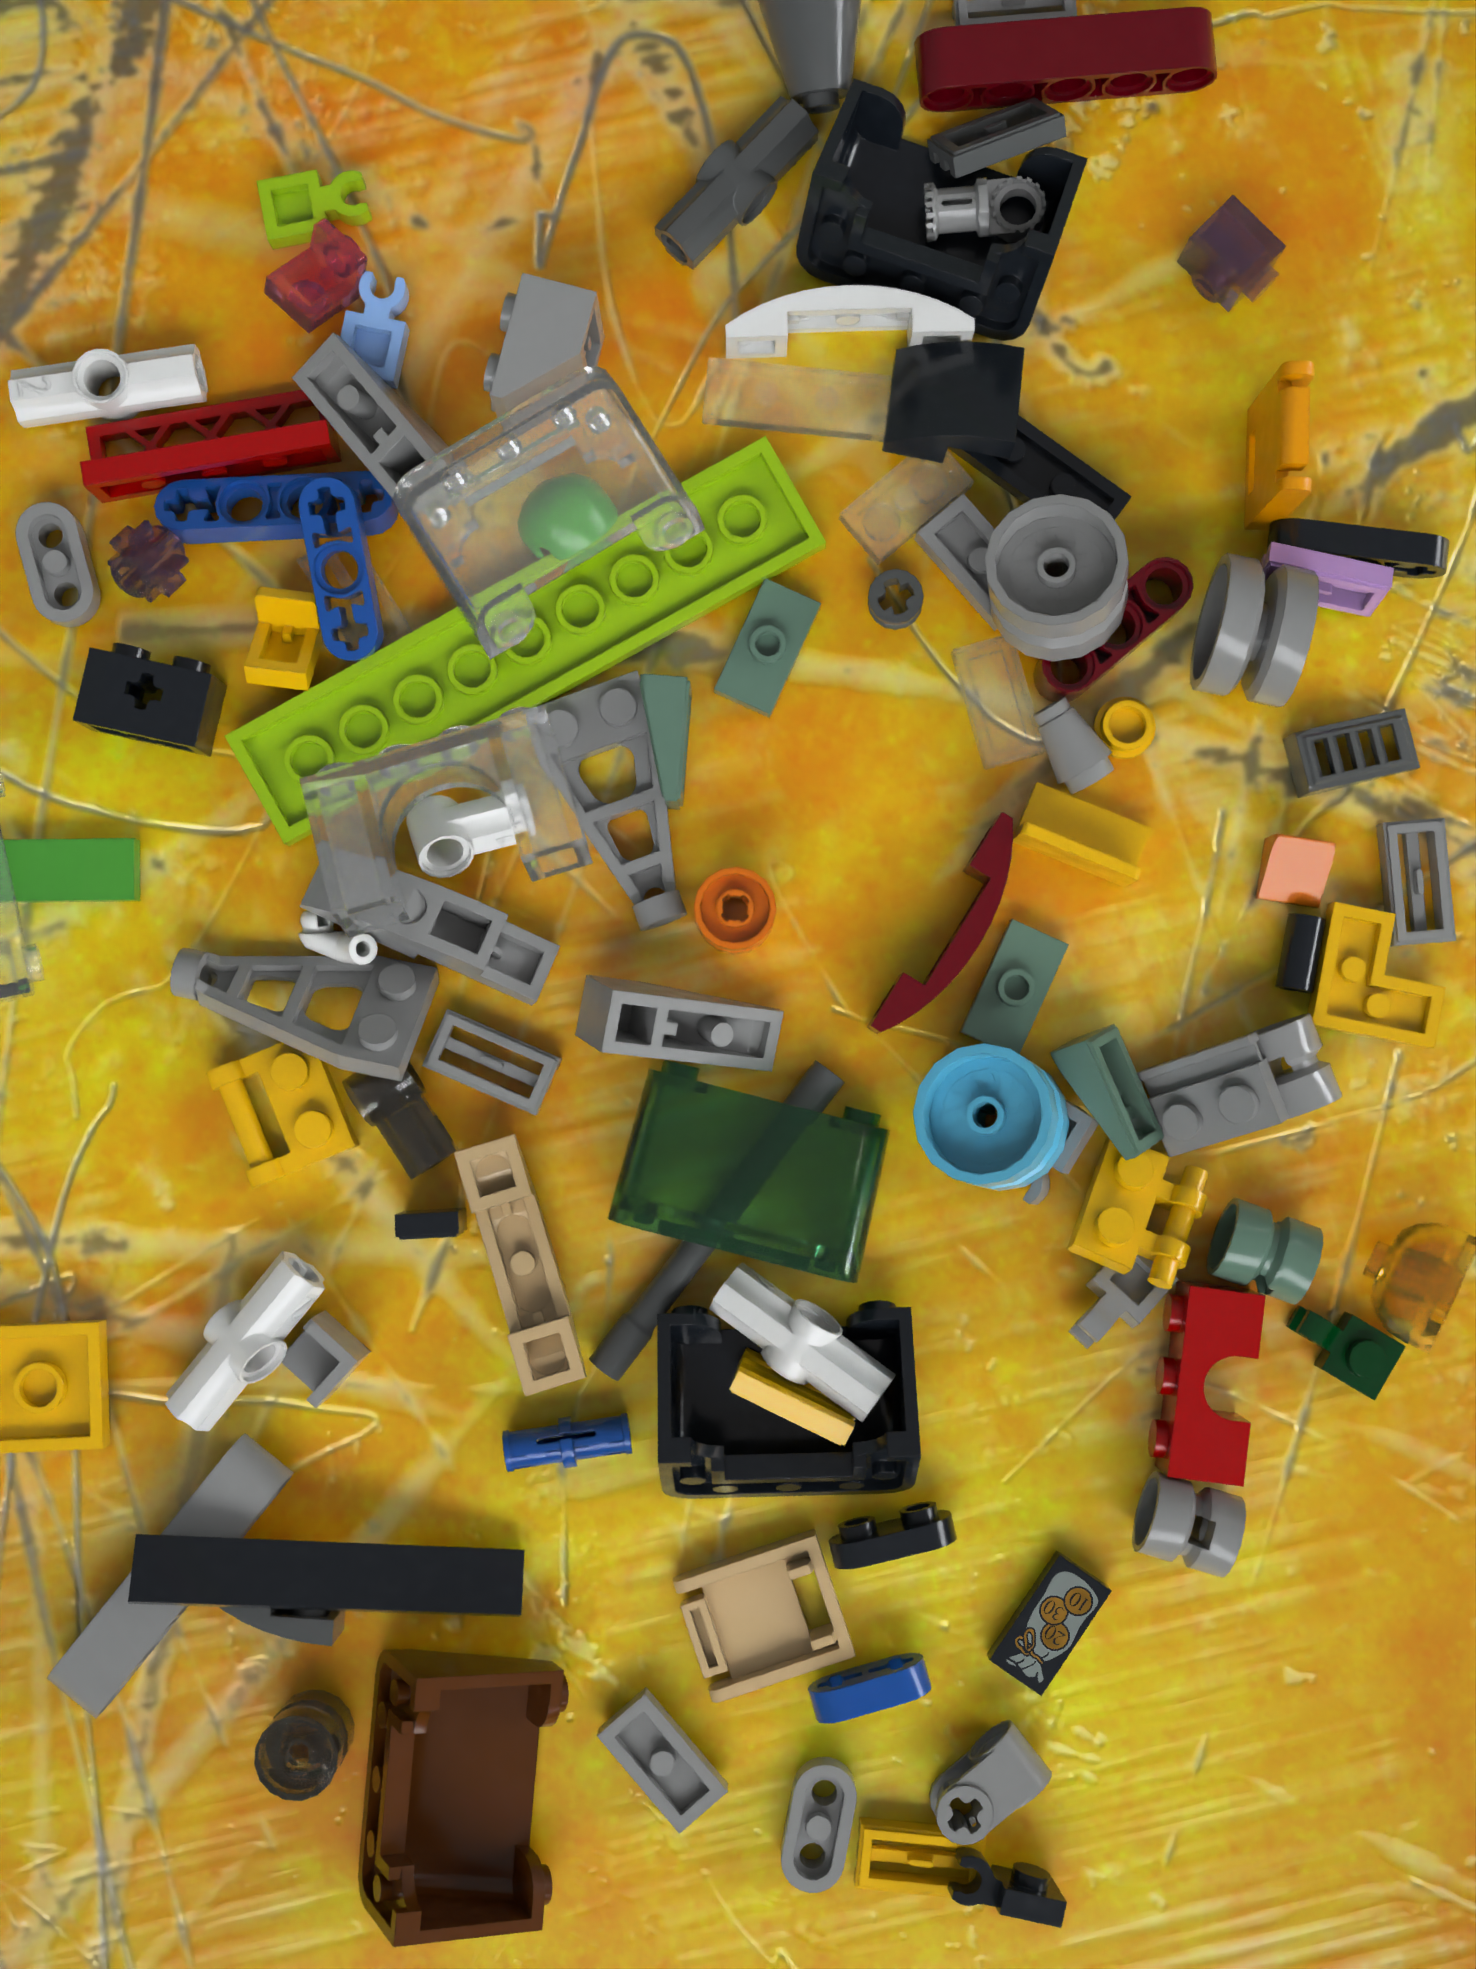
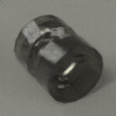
M307 1690L293 1695L279 1709L273 1720L268 1724L255 1747L254 1766L260 1782L270 1793L284 1800L303 1801L317 1796L331 1783L354 1741L355 1724L351 1712L339 1697L325 1690Z

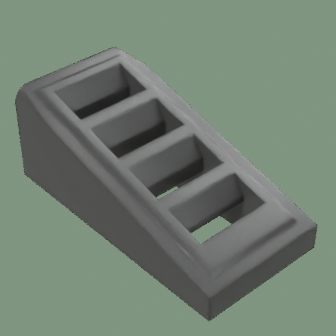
M1405 708L1295 732L1282 739L1297 798L1420 768ZM1388 726L1392 728L1399 755V760L1390 762L1388 761L1380 728ZM1359 733H1368L1376 765L1367 767ZM1343 737L1346 739L1353 770L1349 771L1344 770L1337 739ZM1323 742L1331 775H1322L1314 744Z

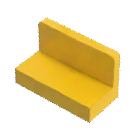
M1036 782L1033 785L1014 832L1013 842L1119 886L1126 887L1136 882L1142 869L1137 867V864L1152 828Z

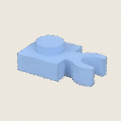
M365 271L359 281V293L365 304L364 312L345 311L340 337L391 388L398 389L410 330L406 322L394 320V318L400 315L407 307L409 290L404 278L397 277L393 293L387 298H378L374 296L377 280L373 272Z

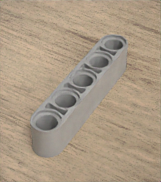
M245 1433L222 1457L161 1535L243 1538L290 1480L294 1472ZM131 1572L47 1677L50 1682L95 1719L118 1695L188 1607L129 1604Z

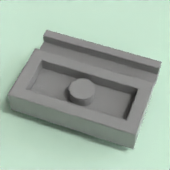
M1256 1032L1154 1065L1137 1073L1140 1081H1144L1150 1098L1148 1100L1163 1132L1164 1138L1162 1142L1169 1157L1275 1126L1290 1118L1267 1058L1263 1059L1256 1043L1259 1041Z

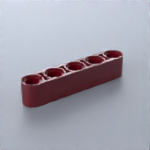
M1181 7L933 28L922 33L914 42L919 102L923 109L931 112L1005 108L1033 97L1045 104L1187 93L1205 88L1217 78L1212 13L1202 7Z

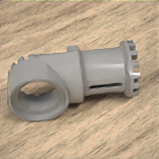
M1022 176L990 180L977 178L972 186L939 189L936 188L933 182L924 183L925 212H931L926 213L925 216L927 242L936 241L939 234L976 231L979 237L998 236L1006 242L1016 243L1023 239L1030 229L1039 231L1043 225L1046 207L1044 191H1041L1040 185L1033 183L1029 177L1022 179ZM1014 196L1024 197L1034 205L1035 214L1025 224H1010L1004 220L1000 213V207L1003 202Z

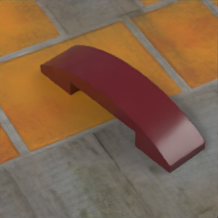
M1001 812L994 819L964 868L963 872L983 883V886L924 982L920 983L904 972L898 975L868 1024V1029L878 1034L911 1017L935 999L968 963L992 923L1006 886L1013 847L1012 817Z

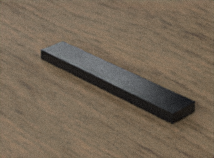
M136 1534L128 1603L519 1617L522 1612L525 1550Z

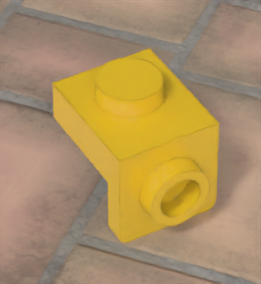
M259 587L254 598L258 624L244 663L246 683L308 691L323 644L315 595L312 592Z

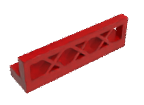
M301 389L85 427L91 460L80 462L83 486L100 502L107 503L159 494L165 486L179 480L263 476L342 462L337 431L319 410L320 420L283 426L295 409L315 406ZM276 413L271 419V421L263 416L265 414ZM250 417L265 427L264 430L223 437L236 419ZM216 423L211 431L202 426ZM191 428L205 438L203 441L163 447L173 432L179 429ZM155 434L150 442L144 437H142L144 435ZM131 438L145 448L139 452L107 457L105 442Z

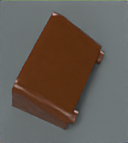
M417 1649L383 1650L380 1653L375 1673L358 1881L364 1908L393 1947L542 1930L544 1905L549 1904L552 1897V1877L549 1867L546 1864H541L537 1854L529 1847L539 1727L553 1726L560 1712L565 1711L569 1697L568 1683L564 1670L553 1661Z

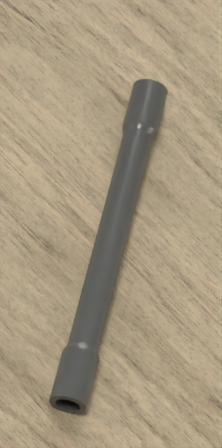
M815 1060L783 1102L779 1114L631 1309L621 1315L589 1357V1360L599 1370L616 1381L621 1379L651 1339L653 1331L657 1326V1314L667 1313L802 1133L815 1123L845 1082L818 1061Z

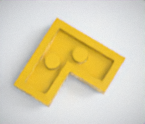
M1339 902L1327 904L1326 923L1314 990L1310 996L1307 1012L1311 1014L1315 1027L1420 1048H1435L1446 987L1385 975L1396 914Z

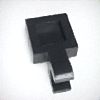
M970 1847L956 1849L955 1857L959 1865L965 1868H973L977 1870L975 1878L967 1884L949 1881L947 1889L954 1901L965 1906L977 1904L994 1906L999 1915L1059 1928L1062 1927L1067 1901L1049 1872L1036 1865L1024 1862L1014 1863L1012 1869L993 1864L990 1868L987 1860L978 1850Z

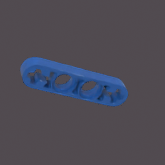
M370 471L185 479L171 482L165 486L157 495L154 504L156 517L168 535L175 541L184 544L304 539L301 519L292 514L293 505L300 498L304 487L312 480L320 477L336 478L352 487L357 493L361 505L365 504L366 495L375 494L378 501L373 502L371 511L362 512L367 536L381 534L391 528L397 520L399 506ZM330 490L324 492L325 502L317 515L328 518L332 537H353L352 531L345 535L338 532L335 519L336 512H338L337 502ZM254 497L262 501V509L253 519L237 521L232 518L233 507L243 498ZM345 501L339 503L341 510L345 509ZM193 503L196 510L188 512L187 520L179 521L176 514L184 513L185 504ZM210 513H217L219 519L215 521ZM323 535L319 536V538H332Z

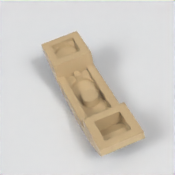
M513 1134L454 1152L471 1213H475L508 1324L510 1334L507 1337L524 1395L528 1396L586 1378L583 1357L561 1273L516 1135Z

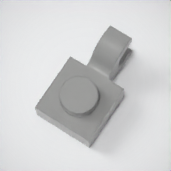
M1137 1255L1132 1270L1125 1275L1102 1266L1086 1284L1099 1299L1078 1319L1068 1332L1088 1349L1094 1341L1097 1343L1107 1333L1119 1317L1131 1328L1140 1324L1170 1290L1156 1287L1148 1282L1147 1279L1153 1261ZM1176 1276L1173 1285L1178 1281V1278Z

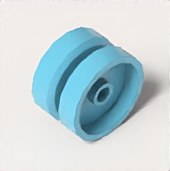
M986 1043L957 1048L934 1063L919 1085L913 1109L917 1140L933 1165L955 1180L997 1191L1026 1187L1048 1173L1064 1150L1070 1125L1065 1096L1049 1073L1011 1048ZM996 1108L997 1119L995 1123L990 1127H985L987 1114L996 1115Z

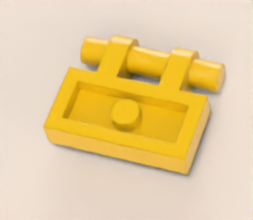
M1107 1137L1067 1250L1124 1275L1132 1270L1136 1256L1140 1255L1153 1261L1147 1279L1148 1282L1159 1288L1171 1289L1177 1270L1185 1268L1191 1251L1190 1246L1186 1243L1194 1219L1202 1217L1208 1198L1203 1191L1209 1176L1208 1172L1197 1166H1185L1179 1185H1175L1163 1180L1170 1159L1169 1156L1149 1148L1136 1158L1125 1160L1109 1137ZM1154 1204L1170 1211L1162 1235L1146 1230Z

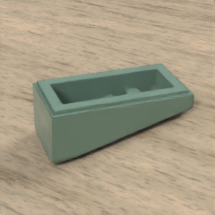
M640 674L641 681L639 684L661 795L665 799L668 809L680 810V806H683L692 700L691 683L687 677Z
M1115 1024L1079 1036L1050 1052L1052 1059L1064 1078L1125 1160L1136 1158L1164 1138L1136 1069Z

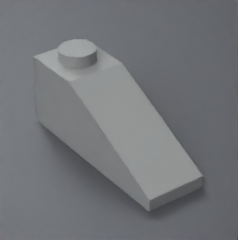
M332 333L292 377L399 507L436 524L477 480L443 439L337 334Z
M586 975L575 1035L603 1053L772 1072L784 1011L646 982Z

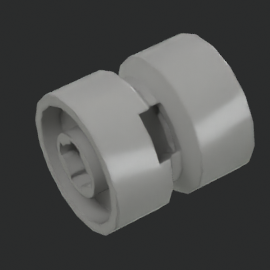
M1310 1013L1292 1017L1254 1031L1259 1038V1041L1256 1043L1263 1059L1267 1058L1290 1118L1326 1106L1342 1097V1092L1330 1063L1319 1061L1316 1054L1323 1044ZM1281 1057H1284L1286 1063L1292 1068L1283 1070Z
M1155 1471L1147 1479L1137 1505L1132 1531L1133 1549L1136 1552L1170 1562L1178 1555H1182L1186 1567L1217 1577H1225L1233 1567L1241 1547L1246 1520L1245 1502L1240 1496L1210 1487H1204L1197 1494L1194 1492L1191 1481L1167 1477L1164 1473Z

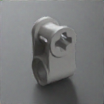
M1010 1720L1002 1721L982 1735L972 1748L946 1771L939 1774L932 1783L929 1793L930 1806L936 1816V1822L946 1838L960 1845L974 1844L982 1840L1016 1809L1033 1800L1049 1783L1052 1771L1014 1723ZM959 1797L964 1803L970 1802L972 1809L963 1815L958 1809L952 1810L950 1806L951 1801Z

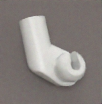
M304 911L301 914L302 932L298 933L305 948L342 963L359 965L370 963L377 955V943L369 934L334 930V922L310 911Z

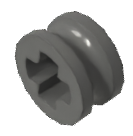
M893 569L884 571L875 578L869 589L868 606L871 616L884 628L898 630L908 627L916 621L921 613L924 597L922 586L914 575L905 570ZM897 585L899 593L906 589L910 592L912 596L906 600L904 613L894 614L892 606L883 610L879 605L885 599L886 587Z

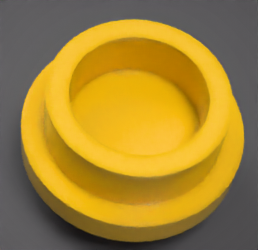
M1117 697L1111 699L1099 709L1093 721V730L1112 751L1109 756L1117 759H1130L1140 755L1150 746L1155 736L1156 724L1151 710L1143 702L1132 697Z

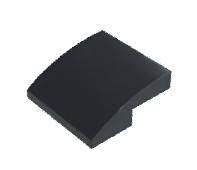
M956 341L921 344L896 349L882 451L943 463L948 447L1010 459L1016 443L1024 348L995 343Z

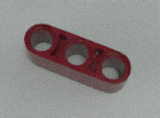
M1170 557L1156 558L1127 580L1128 600L1121 621V625L1126 632L1125 642L1123 644H1112L1106 641L1104 645L1080 658L1070 659L1079 669V681L1075 684H1065L1058 681L1051 672V661L1039 659L1033 673L1034 685L1039 694L1051 702H1055L1063 697H1066L1068 702L1073 701L1167 624L1191 598L1194 586L1192 575L1187 566L1179 560ZM1148 580H1159L1168 585L1172 592V603L1162 605L1154 602L1146 592V582Z

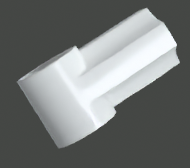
M525 787L457 804L450 797L443 795L427 796L413 804L406 815V824L418 863L423 872L437 878L452 877L461 873L470 865L474 855L538 838L535 820Z

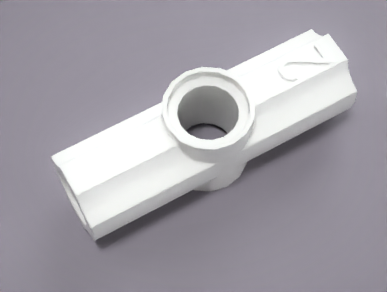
M195 344L120 355L108 349H93L85 352L77 361L11 370L10 380H7L10 402L16 413L18 423L24 428L99 417L110 422L133 419L140 411L207 402L206 395L208 392L206 371L202 363L200 351ZM114 376L120 377V383L114 392L106 396H98L99 388L106 379Z
M282 1251L243 1299L228 1303L210 1318L203 1333L208 1343L166 1393L168 1401L165 1405L176 1419L187 1423L196 1431H210L247 1384L264 1379L281 1364L287 1352V1345L283 1340L326 1289L323 1285L325 1279L313 1265L306 1263L295 1253Z
M743 1262L736 1267L729 1278L723 1283L709 1310L761 1347L763 1359L779 1375L796 1384H811L861 1422L866 1419L896 1376L895 1373L842 1335L843 1329L840 1324L827 1311L810 1301L792 1299Z

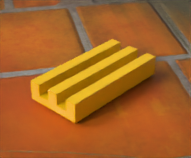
M746 1347L737 1365L729 1390L840 1446H845L854 1429L855 1417L838 1404H835L811 1384H796L779 1375L765 1362L762 1354Z
M859 1817V1840L856 1849L857 1861L854 1871V1886L857 1889L952 1898L947 1889L949 1881L967 1884L975 1878L977 1870L960 1866L955 1857L956 1852L874 1844L872 1839L953 1848L970 1847L978 1850L985 1857L987 1837L985 1836L974 1844L960 1845L946 1838L938 1824ZM870 1861L909 1864L910 1866L927 1868L940 1867L969 1870V1879L870 1869Z

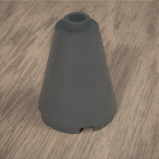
M758 0L790 100L794 99L798 104H803V108L808 114L827 113L839 109V99L845 98L850 89L853 78L862 0Z

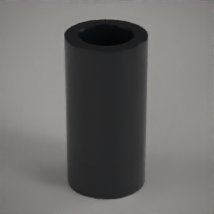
M1288 914L1275 987L1294 992L1313 993L1326 919L1306 914Z

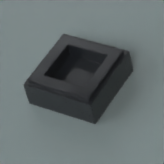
M466 1208L411 1210L395 1214V1237H399V1240L457 1237L467 1230Z

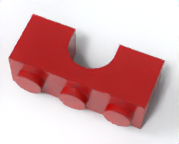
M1178 1280L1176 1282L1175 1294H1168L1166 1296L1163 1309L1164 1331L1171 1333L1168 1357L1161 1356L1156 1369V1392L1163 1395L1160 1419H1153L1150 1425L1148 1452L1150 1457L1156 1458L1155 1466L1167 1477L1244 1487L1251 1422L1234 1412L1211 1409L1205 1398L1204 1382L1211 1367L1224 1358L1238 1356L1259 1359L1266 1295L1251 1289Z

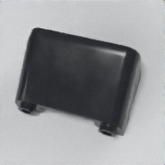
M853 79L812 174L796 245V256L800 265L810 275L837 286L873 285L890 287L938 299L973 317L975 322L974 333L991 339L1006 341L1020 337L1030 325L1088 158L1047 146L1036 148L1026 154L1021 162L1017 176H1022V179L1029 177L1033 183L1040 185L1041 191H1044L1046 207L1041 229L1039 231L1030 229L1026 236L1018 242L1009 243L998 236L979 237L976 231L939 234L936 241L927 242L925 216L926 213L931 212H925L924 183L933 182L936 188L939 189L972 186L977 178L990 180L1012 178V176L985 167L959 178H954L950 170L945 171L940 168V162L935 164L930 160L928 147L902 139L906 124V112L902 103L894 94L875 85ZM1014 196L1003 202L1000 207V213L1008 223L1021 225L1033 218L1035 209L1030 200Z
M883 1300L868 1301L859 1305V1311L849 1315L846 1320V1326H841L843 1329L842 1335L896 1374L866 1419L861 1422L855 1418L854 1429L845 1446H840L729 1390L737 1365L746 1347L760 1354L762 1352L761 1347L738 1330L722 1329L720 1320L709 1315L708 1309L701 1306H680L674 1308L671 1313L657 1314L658 1467L662 1491L672 1497L702 1499L885 1494L912 1488L917 1477L921 1450L911 1307H896L894 1303Z

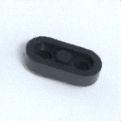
M927 1501L903 1507L899 1510L900 1518L876 1523L875 1517L863 1516L844 1521L838 1525L839 1534L829 1539L834 1567L837 1569L862 1568L945 1547L957 1539L952 1514L948 1510H937L936 1502Z

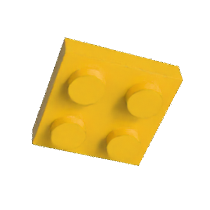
M107 1319L0 1324V1453L103 1449L109 1446L110 1414Z

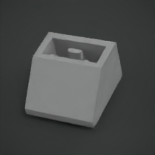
M522 273L517 294L508 292L505 297L500 317V330L506 332L501 353H491L488 359L483 384L484 391L490 392L491 410L496 412L503 434L511 437L521 435L590 394L605 338L596 291Z

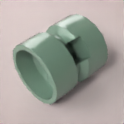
M1233 1198L1227 1204L1216 1225L1207 1256V1272L1210 1275L1240 1286H1246L1252 1280H1255L1258 1292L1296 1305L1302 1300L1315 1277L1323 1248V1233L1321 1228L1291 1217H1286L1282 1222L1278 1221L1275 1223L1269 1209Z

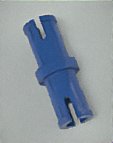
M622 1413L619 1416L572 1422L571 1416L558 1418V1425L502 1432L504 1458L508 1472H512L514 1469L562 1462L564 1468L577 1467V1460L622 1453L633 1454L627 1413Z

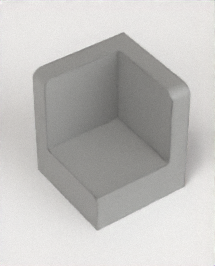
M326 1310L315 1315L303 1327L305 1331L287 1349L286 1356L282 1361L291 1372L313 1391L306 1400L315 1408L329 1399L371 1352Z

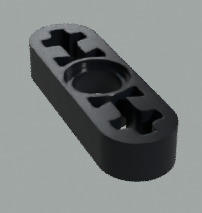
M1300 518L1279 519L1271 522L1267 550L1271 542L1392 567L1394 568L1393 576L1418 579L1435 578L1445 575L1449 551V540L1435 534Z

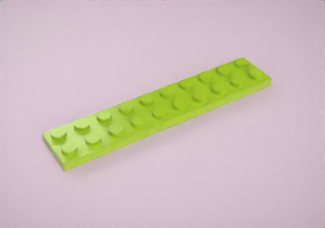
M764 436L618 517L617 523L603 538L571 559L558 561L552 555L542 559L376 651L368 658L358 661L311 687L308 691L302 692L225 735V738L283 843L291 846L523 717V713L554 700L763 583L764 579H771L822 551L826 547V541L770 442Z

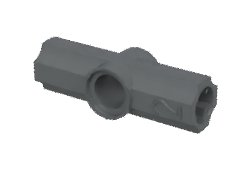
M780 96L736 143L733 140H727L712 152L697 175L696 184L655 226L657 238L662 242L666 251L682 266L686 265L694 270L738 223L741 226H745L752 222L772 199L777 189V182L818 141L819 130L815 127L808 112L794 99L788 100Z

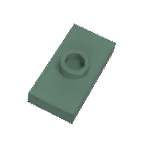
M764 579L717 681L714 693L770 718L820 610L821 603L769 579Z
M1014 919L1009 920L959 1032L982 1043L1011 1048L1020 1054L1069 944Z

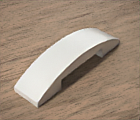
M873 285L821 287L773 299L741 314L726 324V359L787 357L788 333L907 330V347L937 342H971L975 331V322L973 317L958 308L916 292Z

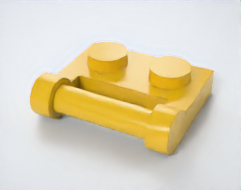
M280 1042L206 1072L212 1090H220L250 1165V1169L245 1172L252 1189L359 1146L327 1063ZM257 1074L261 1078L290 1153L275 1159L243 1083V1080Z

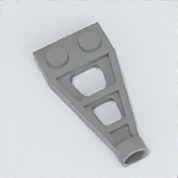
M636 670L534 707L523 713L522 716L544 774L634 904L632 908L640 930L645 931L678 920L687 915V911L679 890H676L668 808L665 799L661 795L639 684L641 679ZM623 746L628 748L634 756L636 772L635 789L629 797L610 804L603 803L592 795L580 777L579 766L582 760ZM642 810L648 816L654 842L653 850L649 855L629 861L624 859L619 853L608 831V823L613 819ZM652 888H660L665 891V893L644 900L645 893Z
M182 948L178 952L170 976L171 992L176 997L196 1000L199 1002V1005L339 1069L396 1081H402L439 984L437 967L382 956H375L374 960L370 963L359 965L342 963L327 956H219L190 948ZM212 978L217 979L213 986H211ZM256 980H280L295 983L284 1011H273L247 1001ZM326 987H353L363 993L348 1028L333 1030L310 1020L305 1015L315 991Z

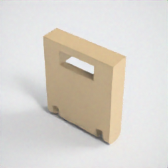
M815 1529L681 1573L673 1578L677 1594L689 1592L700 1587L703 1590V1593L683 1600L680 1607L704 1679L726 1672L728 1669L731 1675L709 1685L708 1690L713 1703L722 1702L856 1657ZM814 1570L831 1623L809 1630L792 1580L811 1574Z

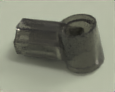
M410 1062L402 1081L357 1072L343 1079L344 1089L358 1112L369 1125L377 1126L411 1180L459 1150L441 1120L423 1094L426 1093V1089Z

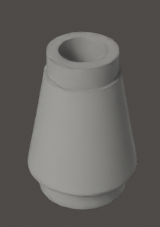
M1066 697L1053 702L1033 715L1038 724V730L1057 783L1064 782L1071 794L1094 784L1114 770L1108 758L1112 751L1075 708L1071 707Z

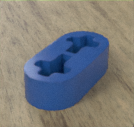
M905 1653L824 1676L809 1685L808 1692L816 1720L819 1723L828 1724L846 1721L911 1702L926 1695L932 1686L923 1655L920 1653Z

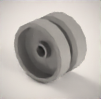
M1057 494L1033 498L1010 511L991 534L984 559L992 620L1005 641L1027 656L1053 662L1080 658L1104 645L1121 624L1128 600L1127 578L1129 560L1125 535L1111 514L1088 499Z
M1231 553L1223 555L1212 575L1198 620L1190 664V684L1192 690L1225 696L1241 680L1247 701L1273 707L1284 706L1293 694L1300 678L1312 640L1319 600V578L1315 571L1283 564L1274 570L1265 582V574L1259 559Z

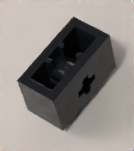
M113 643L111 652L89 648L73 721L91 731L211 757L227 685L213 674H209L211 665L181 656H174L172 665L150 661L151 652L122 643ZM158 689L163 691L161 701L149 700L147 705L142 702L144 693L154 694Z

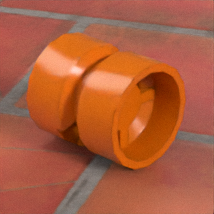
M740 867L720 869L707 877L697 891L694 903L697 928L704 940L717 951L732 955L749 953L762 945L772 931L776 915L774 893L767 881L752 870Z

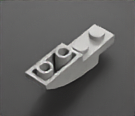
M328 849L325 850L299 906L356 933L369 934L376 942L413 959L419 954L531 1006L537 1002L560 948L555 943L507 922L508 914L475 899L388 866Z

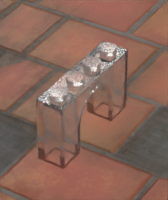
M544 704L533 708H513L504 712L497 719L471 727L467 725L450 727L440 733L438 737L412 745H391L381 750L378 755L356 762L332 763L321 768L316 774L299 779L331 913L349 938L410 919L395 860L397 832L402 821L415 805L426 797L445 789L466 787L482 790L496 797L507 807L518 851L532 882L593 864L556 733Z

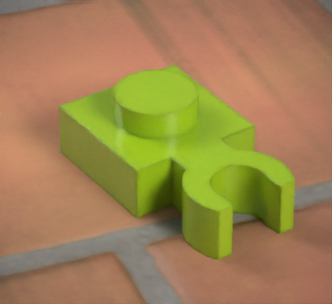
M317 169L256 181L267 240L273 250L331 239L332 233L329 221L340 219L347 225L361 226L372 220L367 203H358L356 205L345 203V199L350 193L366 190L365 180L359 171L350 170L342 172L332 180L330 185L325 186L322 185Z

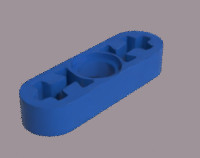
M320 477L309 482L302 490L299 498V514L322 638L325 646L334 656L348 661H360L378 651L384 638L360 499L352 487L336 478ZM330 490L333 497L345 501V509L336 512V525L338 532L345 535L352 531V542L335 540L320 546V535L332 537L328 518L317 515L315 512V506L325 502L324 492ZM339 552H348L355 558L358 564V575L352 585L338 589L327 580L325 566L332 555ZM363 594L364 605L351 604L355 622L367 625L368 636L359 638V649L353 651L350 642L340 641L338 637V630L344 629L348 625L346 609L340 606L332 609L330 600L331 598L353 599Z

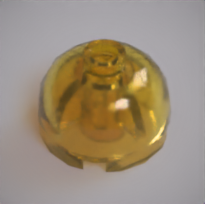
M1423 1222L1402 1229L1390 1245L1378 1240L1366 1264L1363 1275L1374 1279L1370 1303L1375 1317L1389 1333L1406 1344L1428 1354L1430 1353L1461 1289L1466 1271L1470 1269L1476 1256V1236L1439 1222Z

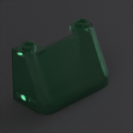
M668 1060L663 1061L661 1071L648 1069L607 1218L633 1228L836 1280L857 1283L891 1131L879 1127L881 1115L845 1106L843 1117L841 1118L697 1081L699 1068Z

